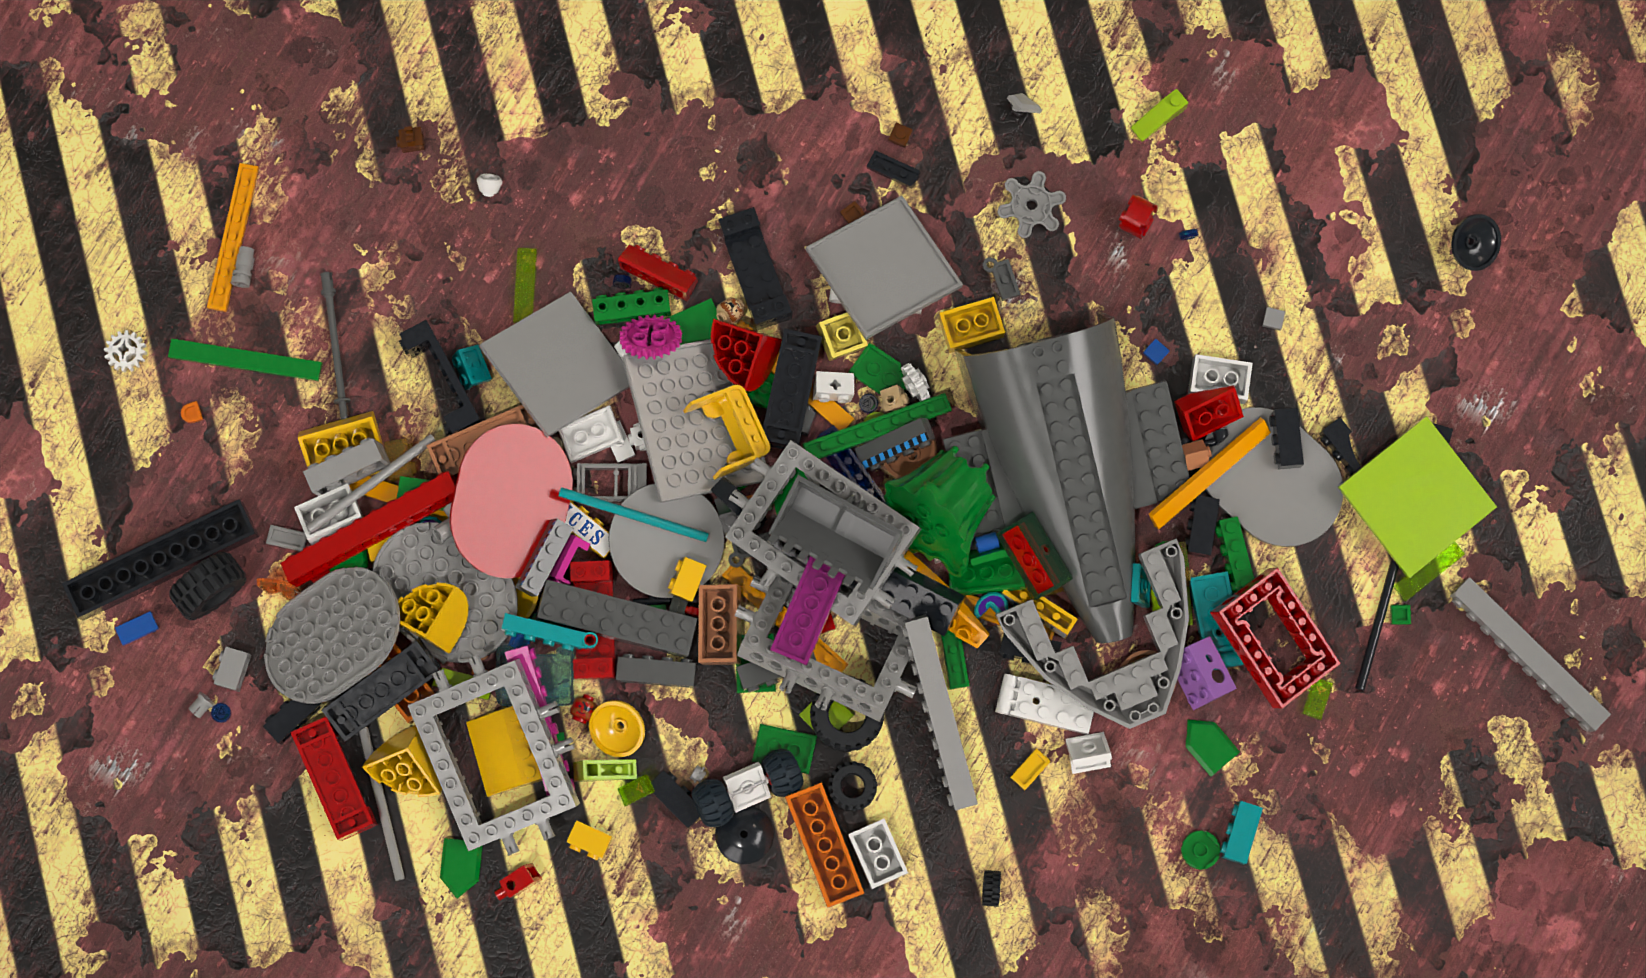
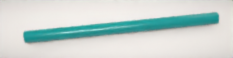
M560 488L559 497L706 542L709 533L573 490Z

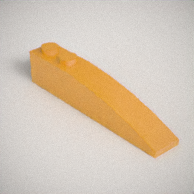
M909 550L907 551L904 558L918 566L916 571L949 587ZM962 602L949 631L954 633L959 639L978 648L990 634L966 604Z

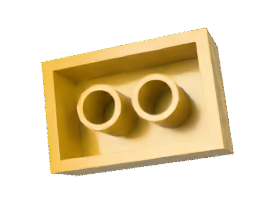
M994 297L940 312L938 316L949 353L955 352L954 349L959 348L962 350L1004 338L1005 335Z

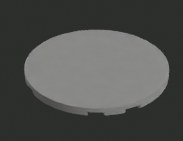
M651 484L635 491L622 502L620 506L709 533L707 541L703 542L614 514L608 536L611 559L618 573L630 586L649 596L673 598L674 595L669 594L670 589L667 587L670 579L676 576L675 566L678 560H682L683 557L707 565L699 585H704L711 578L722 558L724 533L721 520L715 508L703 495L660 503L656 486Z

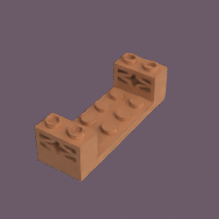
M520 405L426 446L438 474L449 471L457 480L459 467L465 452L486 431L507 424H523L541 429L524 406Z

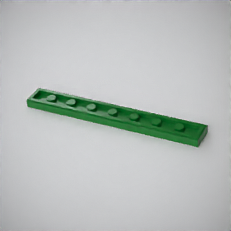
M171 339L168 354L170 359L319 382L323 364L318 361Z
M943 393L803 443L802 447L818 459L874 440L919 418H928L930 420L947 414L952 409L946 394Z

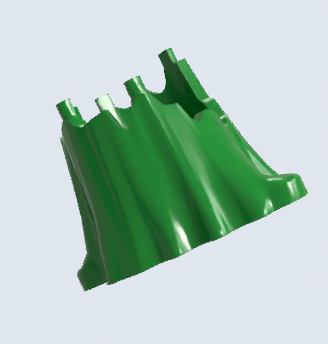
M953 446L946 452L940 450L937 455L910 474L899 479L887 481L884 484L886 489L884 500L887 506L921 528V531L908 548L910 552H920L929 561L936 558L945 565L951 575L961 577L968 566L970 547L974 534L996 497L991 494L992 489L986 482V472L989 469V465L984 463L980 468L969 467L965 458L955 457V454L959 451L957 446Z

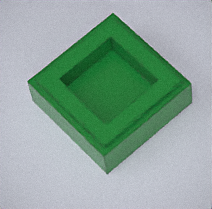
M1410 605L1390 606L1391 625L1411 624Z

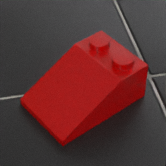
M1234 385L1190 393L1174 401L1183 431L1192 441H1196L1244 417Z

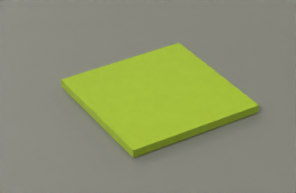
M1427 416L1338 486V489L1407 578H1411L1497 508Z

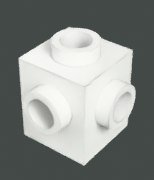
M636 423L633 425V428H630L631 434H628L630 445H635L636 451H645L644 440L638 437V434H642L640 424Z

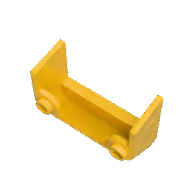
M733 385L693 400L683 410L685 414L702 408L708 418L715 419L721 416L734 443L736 451L731 452L727 456V466L719 469L713 476L714 480L743 469L755 462L754 460L757 457L761 459L770 451V443L745 389L740 385Z

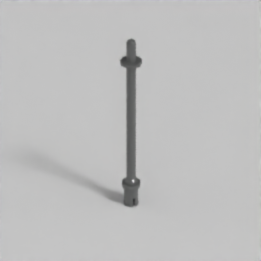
M323 272L320 274L322 282L321 295L326 299L338 398L334 400V404H339L340 418L346 419L348 418L346 403H350L351 400L345 397L333 301L336 289L333 286L332 272Z

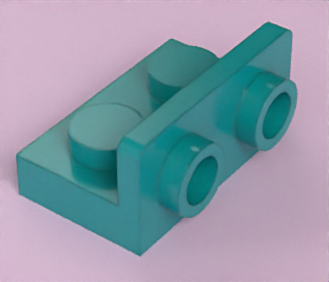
M479 345L459 349L452 356L453 365L458 370L460 383L464 386L465 390H470L472 386L491 381L492 378Z

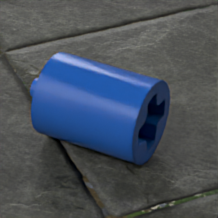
M995 532L974 537L978 553L999 548L998 541H1001V537L997 538Z

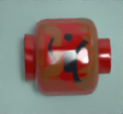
M586 694L583 697H576L570 709L572 719L583 724L589 722L593 711L598 707L593 702L595 698Z

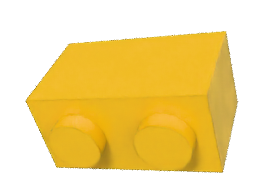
M687 557L678 560L675 566L676 576L670 579L667 587L670 589L669 594L693 602L707 565Z
M576 820L567 843L570 844L569 848L580 852L581 849L588 852V857L598 861L599 857L604 859L613 837Z

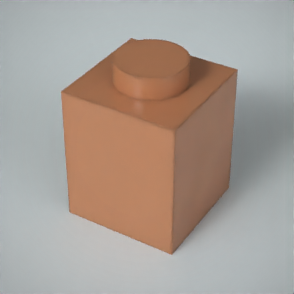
M1203 440L1182 445L1188 471L1203 467L1209 462V457H1212L1210 447L1206 446Z

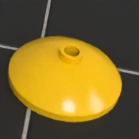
M619 700L606 701L600 704L590 717L589 731L591 738L596 746L608 755L614 757L629 756L638 750L644 741L645 725L638 711L626 702Z

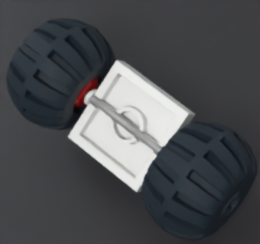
M778 749L768 753L763 758L761 765L757 762L724 776L725 786L718 779L701 781L692 790V799L702 822L707 827H720L730 821L734 811H741L771 798L768 786L775 796L786 797L798 792L802 788L804 781L794 755L787 749Z

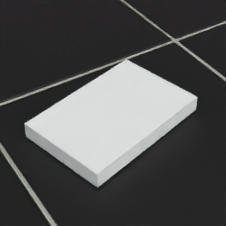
M610 405L585 415L559 430L571 463L624 441Z

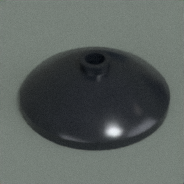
M1483 214L1467 216L1457 225L1452 236L1451 248L1454 259L1461 267L1467 270L1479 271L1487 268L1499 254L1501 233L1496 222L1489 216Z
M752 806L738 812L734 811L730 821L723 826L716 827L715 840L718 849L725 858L737 864H752L761 860L769 852L774 838V831L769 818L761 810ZM742 831L748 832V836L746 838H742L740 836V833Z

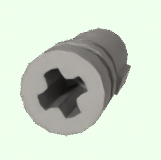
M245 246L239 247L235 264L236 268L232 273V285L241 288L250 287L252 276L250 271L253 270L255 260L253 257L254 249Z

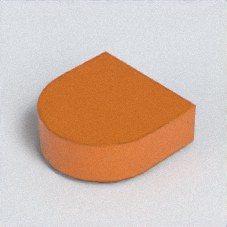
M197 401L186 404L181 409V417L187 423H196L203 420Z

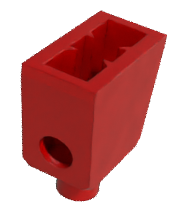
M533 863L525 864L500 880L501 886L494 890V893L499 900L507 896L509 898L516 897L543 879Z

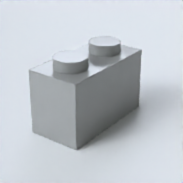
M225 647V650H222L219 656V661L221 662L219 669H216L213 674L214 684L240 692L251 655Z

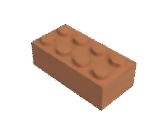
M699 585L698 663L702 665L741 664V657L737 656L741 645V619L735 617V613L739 605H741L742 587L739 585Z

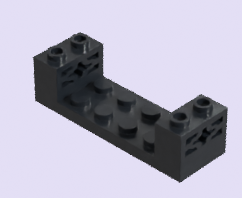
M752 207L718 219L721 234L756 331L792 319V311L786 294L784 295L764 241L755 208Z
M427 320L399 333L401 337L399 343L405 354L408 355L410 353L412 358L430 350L435 361L440 360L437 365L443 376L446 377L448 375L449 378L446 379V382L453 393L457 392L455 398L461 408L444 416L446 422L443 425L447 433L452 435L480 423L481 420Z
M784 329L763 430L770 443V447L784 450L790 440L800 446L813 377L822 345V336Z
M418 637L404 647L399 654L362 681L326 704L321 711L343 740L347 741L432 679V674L442 670V667Z

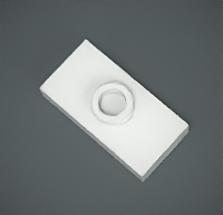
M619 420L617 424L624 441L611 446L618 463L635 456Z

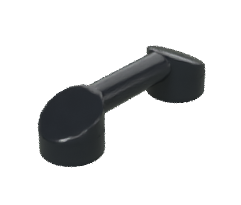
M1221 429L1212 432L1214 438L1204 440V443L1209 447L1219 445L1228 437V430ZM1190 438L1180 439L1182 445L1191 443Z

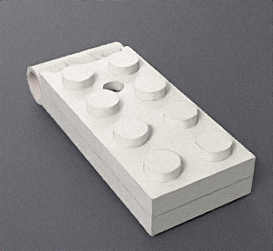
M1004 674L995 712L1085 735L1089 734L1094 713L1054 685L1010 674ZM1033 698H1037L1039 704L1035 705L1032 701Z

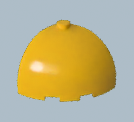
M437 582L432 585L424 584L412 589V592L404 598L401 596L398 599L400 626L450 654L464 630L468 617V601L464 592L454 585Z
M416 725L396 734L383 743L369 756L362 766L379 784L383 782L392 788L391 791L407 795L409 793L418 795V797H428L440 794L442 791L441 784Z

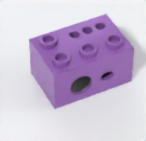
M1210 636L1184 648L1181 669L1177 679L1193 710L1237 689ZM1206 655L1209 656L1210 662L1207 661ZM1213 669H1219L1223 673L1224 679L1222 683H1217L1213 680Z

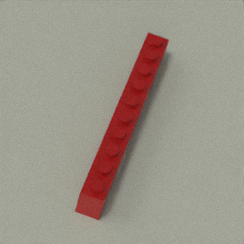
M449 471L442 472L433 480L423 482L420 487L405 492L403 496L396 500L387 502L380 509H374L369 515L354 520L349 526L339 528L336 533L321 538L319 542L312 546L303 548L296 555L288 556L285 561L280 563L288 583L298 587L392 536L401 529L450 504L457 481L455 476Z

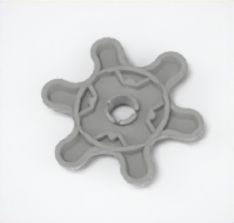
M1037 171L1032 175V180L1028 185H1021L1014 178L1007 179L1005 188L1011 193L1012 200L1009 204L1001 205L997 210L998 215L1003 219L1015 217L1019 220L1017 232L1022 238H1028L1031 235L1032 227L1036 224L1044 225L1049 231H1055L1059 227V222L1053 217L1051 210L1054 206L1063 204L1066 200V195L1062 191L1053 193L1046 191L1044 188L1046 176L1041 171ZM1034 201L1037 207L1034 210H1029L1026 203Z

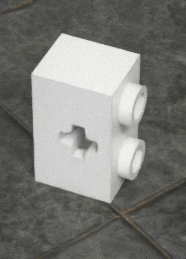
M816 371L813 377V400H819L820 402L837 401L838 403L851 402L854 396V373Z

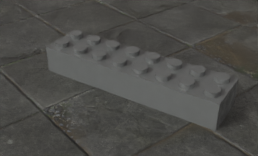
M546 580L544 583L535 618L538 621L585 633L593 632L597 636L683 658L689 655L697 618L550 580Z

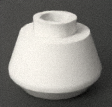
M481 174L477 178L479 191L484 196H494L502 185L501 178L494 174Z

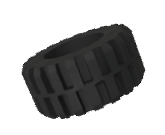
M219 552L204 559L179 578L171 587L169 597L185 619L190 621L197 618L200 619L210 614L213 610L218 609L233 597L246 583V574L230 553Z
M857 679V680H859V681H861V682H863V683H865V684H868V683H866V681L863 680V679ZM815 694L810 709L811 725L818 739L827 747H831L836 751H858L876 739L883 725L884 714L880 722L865 715L864 723L860 728L853 732H842L837 730L829 719V709L834 700H830L826 710H821L823 702L820 708H817L815 703L820 694Z

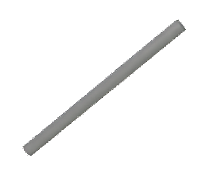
M429 434L306 525L310 533L315 532L427 449L426 445L436 441L434 437Z
M365 727L359 731L365 759L367 760L374 750L368 727ZM370 776L395 881L403 880L405 876L382 783L379 784Z

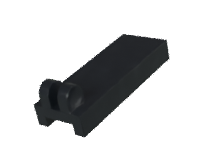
M876 150L866 166L867 169L911 189L915 187V182L918 181L920 170Z

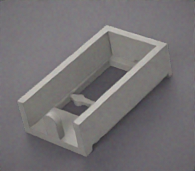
M577 463V468H574V480H577V487H574L573 491L585 494V470H614V496L592 497L614 504H622L632 493L647 486V463ZM618 470H628V496H617Z

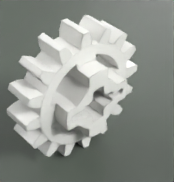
M125 330L124 335L120 331H118L117 337L111 335L113 340L111 342L106 341L109 348H104V351L108 353L105 355V358L110 360L108 364L110 366L114 365V369L117 371L121 367L123 372H126L127 368L132 372L134 370L133 366L140 368L139 361L145 362L142 355H147V352L143 350L147 346L145 343H141L143 339L140 336L137 337L135 332L130 335L128 330ZM131 340L136 343L137 348L132 347ZM126 348L129 349V351L125 352V355L122 353V351H126ZM114 355L119 356L120 362L116 361Z
M909 363L901 367L902 374L904 375L901 379L912 397L916 396L920 402L929 399L930 395L927 389L930 387L919 368L915 370Z

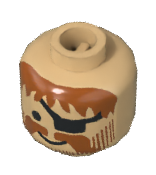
M727 298L718 304L716 308L717 319L731 324L736 323L744 316V304L737 298Z

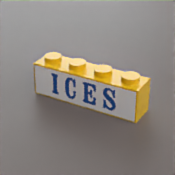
M570 500L566 524L574 528L571 534L590 543L589 548L604 561L607 560L611 555L608 542L609 531L603 528L604 524L595 517L593 520L589 517V511L583 506L578 508L573 503L574 501Z
M1028 586L1023 590H1004L1002 592L1007 602L1013 606L1032 599L1043 625L1066 639L1078 620Z

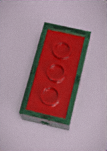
M1033 512L996 533V536L1035 600L1060 588L1073 579Z

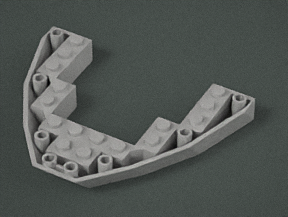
M1177 539L1170 540L1138 554L1160 606L1159 609L1143 615L1158 652L1088 681L1074 646L1054 652L1032 599L997 613L995 616L1006 636L1045 680L1087 709L1131 729L1166 714L1181 669L1189 613L1184 556Z

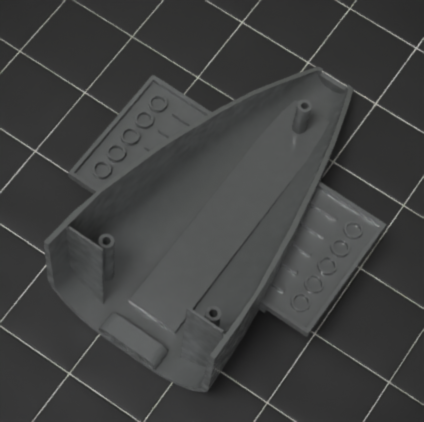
M1100 311L1097 312L1099 324L1076 332L1062 333L1020 344L1014 348L971 355L959 348L954 349L966 390L981 429L950 436L942 440L945 452L953 446H957L959 451L955 454V457L965 458L969 467L980 468L984 463L989 465V469L986 472V482L992 489L991 494L996 498L979 524L974 537L995 532L997 538L1001 537V541L998 542L1002 543L1006 542L1002 535L1003 533L1020 523L1024 525L1031 523L1042 542L1037 546L1046 545L1049 548V554L1044 558L1050 556L1062 575L1057 579L1060 586L1094 640L1102 644L1120 641L1133 634L1134 603L1131 602L1133 563H1135L1134 509L1165 500L1189 479V474L1167 381L1130 390L1125 389L1115 318ZM974 537L971 543L970 551L977 549Z

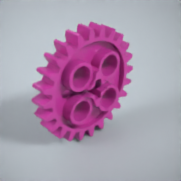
M646 315L644 319L638 316L639 320L631 319L632 323L626 322V327L622 326V331H620L622 349H625V353L631 352V356L637 354L638 359L645 356L646 360L649 357L655 360L656 356L663 358V354L669 356L670 351L676 352V348H679L680 343H682L680 326L676 325V321L670 322V318L664 320L663 316L656 318V315H653L650 318Z

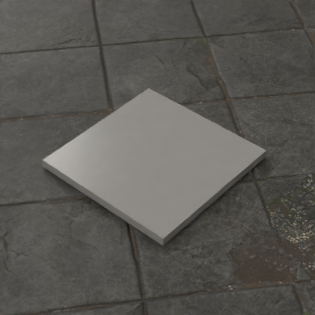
M903 196L890 201L808 245L805 249L865 340L963 286Z
M572 292L558 298L481 343L479 346L547 438L630 388L623 360Z

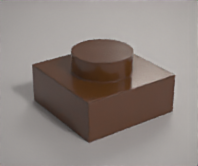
M896 122L888 141L906 148L913 129Z
M856 201L840 211L841 216L848 224L866 215Z

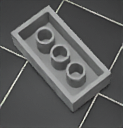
M366 438L360 441V445L347 447L342 450L343 453L337 456L335 454L325 458L324 462L308 466V469L303 471L312 493L320 496L347 483L351 485L388 466L390 461L383 445L373 438Z

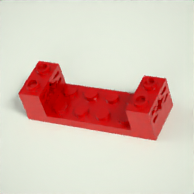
M609 560L570 562L571 582L574 583V587L614 597L612 562ZM597 636L598 643L595 648L591 650L576 649V659H573L574 679H616L615 640ZM587 638L586 642L592 644L593 639Z
M325 716L290 732L337 840L344 841L377 826L378 824L372 810L364 801L337 739L339 737L337 730Z

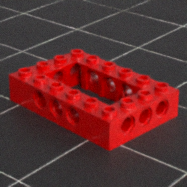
M1278 567L1268 568L1210 612L1272 708H1284L1341 664ZM1268 600L1306 658L1284 676L1281 672L1277 671L1271 662L1272 658L1270 655L1267 656L1263 650L1260 640L1256 639L1249 627L1251 626L1245 620H1238L1244 614L1253 611L1252 608L1261 601Z

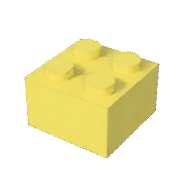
M848 313L824 320L816 325L819 336H822V344L829 361L862 350L868 346L867 341Z

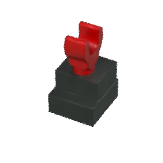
M673 596L669 609L670 612L682 615L686 613L699 618V608L687 606L688 601Z

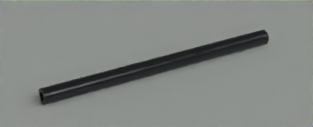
M1393 558L1390 561L1355 686L1356 689L1365 691L1399 569Z

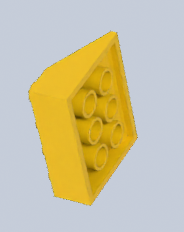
M373 411L303 430L298 434L299 444L307 467L314 463L320 464L324 462L325 458L335 454L337 456L343 453L342 450L347 447L360 445V441L366 438H373L383 445Z
M513 706L466 722L487 797L542 781L539 767Z

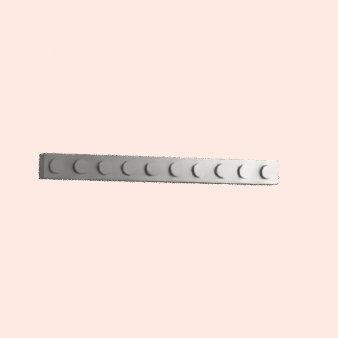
M1470 577L1450 595L1452 602L1458 608L1462 607L1467 612L1466 616L1481 626L1480 629L1483 633L1491 635L1495 639L1494 643L1499 648H1504L1509 653V658L1515 663L1518 662L1528 676H1533L1537 680L1536 684L1541 689L1547 690L1554 702L1557 704L1561 703L1566 708L1565 712L1580 722L1579 726L1583 730L1589 732L1596 731L1611 715Z
M925 614L904 620V626H901L904 638H908L909 645H906L909 657L913 656L914 664H911L913 674L918 675L919 682L916 683L918 692L923 694L924 701L921 704L924 713L928 712L929 720H926L929 732L933 731L934 738L931 741L934 750H938L939 757L936 759L939 769L943 768L944 776H941L944 788L948 787L949 794L946 795L949 806L953 805L955 811L977 805L976 795L928 617Z

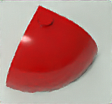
M713 319L711 344H713L715 354L713 356L719 369L723 371L728 377L727 379L734 385H740L746 391L758 389L765 382L774 366L782 339Z

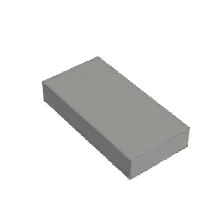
M270 525L266 544L301 552L306 547L307 537L301 531Z

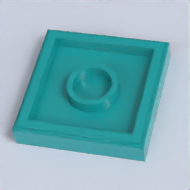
M1133 563L1131 602L1142 608H1149L1151 585L1143 566Z

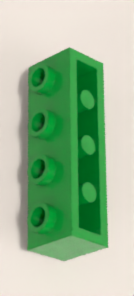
M654 288L651 292L637 290L634 291V294L628 295L626 293H617L613 297L600 295L596 299H592L596 326L632 321L631 319L639 320L638 316L643 319L646 315L650 318L653 315H656V318L671 316L668 289L664 290V288Z
M1238 516L1219 520L1215 527L1216 536L1220 538L1221 555L1225 557L1226 561L1225 571H1228L1230 576L1232 594H1235L1254 579Z

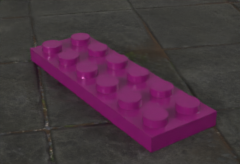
M811 556L770 649L804 665L809 663L846 576L838 572L835 578L829 577L827 574L831 567L823 564L819 570H816L812 567L816 559Z

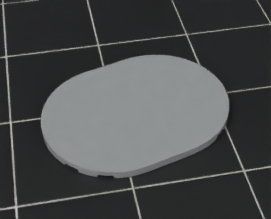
M1255 407L1242 409L1243 418L1218 429H1227L1229 435L1219 445L1210 447L1212 457H1209V461L1260 417L1265 420L1271 433L1206 489L1208 495L1211 498L1220 499L1219 507L1231 518L1238 516L1240 526L1251 536L1266 544L1295 547L1317 539L1334 523L1343 501V494L1338 489V486L1343 481L1336 462L1317 441L1300 427L1304 465L1301 468L1278 470V465L1274 464L1273 457L1274 453H1276V448L1272 445L1271 435L1274 434V431L1269 423V416L1272 415L1271 413L1274 410ZM1213 433L1208 434L1205 440L1214 438Z
M418 523L401 529L392 535L379 550L373 564V572L379 574L390 584L397 599L401 596L404 598L412 592V589L424 584L432 585L437 582L454 585L462 590L467 597L468 617L466 625L450 654L421 639L431 654L443 661L464 663L469 662L468 658L479 654L480 658H484L498 649L508 638L504 634L505 631L501 629L505 613L517 616L518 597L512 578L492 577L473 568L459 553L453 536L442 543L436 539L432 528L440 523ZM399 626V632L412 642L418 638L415 634Z
M362 567L341 568L328 573L292 598L277 613V618L272 627L269 628L265 640L267 642L266 654H264L266 671L272 684L280 693L300 703H322L340 695L378 668L391 652L400 626V608L394 590L379 574Z

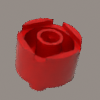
M1132 195L1128 202V205H1130L1128 210H1124L1119 218V221H1121L1119 227L1121 230L1142 239V236L1146 235L1154 220L1152 213H1157L1158 205L1138 195Z

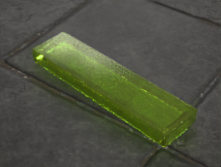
M517 249L513 323H517L533 314L537 249Z
M1454 542L1411 578H1403L1393 588L1406 602L1463 557L1465 553Z

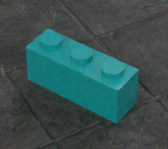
M1243 801L1233 805L1231 811L1233 820L1232 823H1228L1225 834H1228L1226 842H1222L1220 853L1223 854L1221 858L1242 865L1247 864L1262 814V807Z

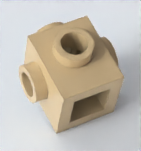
M898 385L880 391L882 398L880 402L881 408L886 413L907 407L909 404L908 395Z

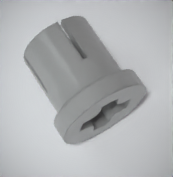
M199 692L198 698L188 709L192 713L195 712V716L201 718L215 704L208 696Z

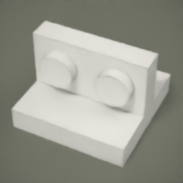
M1104 732L1066 739L1072 774L1111 767L1110 760L1112 756Z

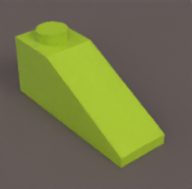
M1175 89L1131 126V130L1141 142L1145 141L1186 110L1188 101L1178 89Z
M636 759L582 760L573 762L574 782L637 779Z

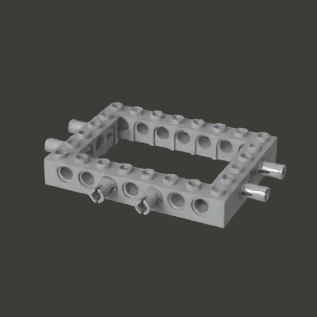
M790 440L775 464L771 467L757 457L754 461L760 467L752 463L751 468L764 475V480L750 499L736 489L732 492L738 499L730 495L729 500L743 509L725 538L767 566L768 570L758 584L768 590L775 578L781 575L797 587L805 568L796 563L795 560L752 532L760 527V522L764 519L768 510L771 511V506L778 495L783 493L782 489L785 488L790 478L794 477L796 473L795 468L797 467L844 500H847L853 494L855 496L853 505L858 506L862 500L866 501L863 508L864 511L903 531L902 539L890 564L879 578L873 590L869 588L864 595L860 594L858 588L861 583L858 582L848 598L843 593L838 592L831 611L853 626H856L872 601L877 600L887 609H890L892 605L886 599L893 604L896 599L882 591V587L896 567L900 568L910 577H912L914 572L908 569V567L914 571L917 570L918 566L905 559L904 554L921 531V528L792 440Z
M790 557L791 559L795 560L796 563H798V564L801 565L802 567H804V568L806 567V564H804V563H802V562H800V561H798V560H796V559ZM757 575L754 576L750 586L766 593V596L758 611L753 612L739 605L735 613V617L750 623L737 656L784 677L779 686L782 692L787 686L785 693H791L794 684L797 683L820 694L815 706L820 708L823 702L821 710H826L830 700H834L879 722L893 692L897 691L913 698L917 687L902 681V678H900L908 661L914 662L913 656L909 657L907 652L908 638H904L901 626H904L903 621L910 618L891 608L887 609V607L875 600L872 601L861 617L873 626L875 624L888 630L890 634L898 635L874 687L812 658H810L808 665H804L771 651L770 649L774 641L768 638L769 633L774 627L778 614L782 611L792 587H797L780 575L775 578L767 590L758 584L761 578ZM842 584L839 592L848 598L854 589Z
M478 654L468 658L474 672V678L452 687L447 680L444 669L437 671L432 676L438 686V693L408 705V708L468 851L494 840L502 839L509 856L520 851L513 837L514 832L535 824L538 825L543 840H548L555 836L549 823L550 817L580 804L560 754L574 750L575 744L566 746L573 742L571 737L555 744L545 718L560 713V708L557 707L551 710V708L558 705L556 701L543 707L539 706L520 659L488 671L485 670ZM505 686L550 795L482 824L479 817L480 812H477L472 801V793L470 794L464 781L465 776H462L459 770L457 757L454 758L449 746L450 741L446 739L441 727L443 724L441 721L439 722L437 714Z

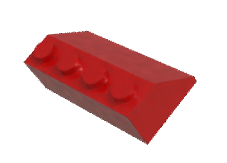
M629 244L619 256L620 269L658 288L668 289V293L687 302L698 283L695 273L689 270L683 271L673 262L669 261L666 263L661 260L662 258L654 253L650 255L644 252L645 249L638 245L632 246Z

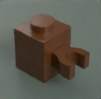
M408 126L398 130L399 136H396V143L403 153L425 150L424 135L421 127L412 128V126Z

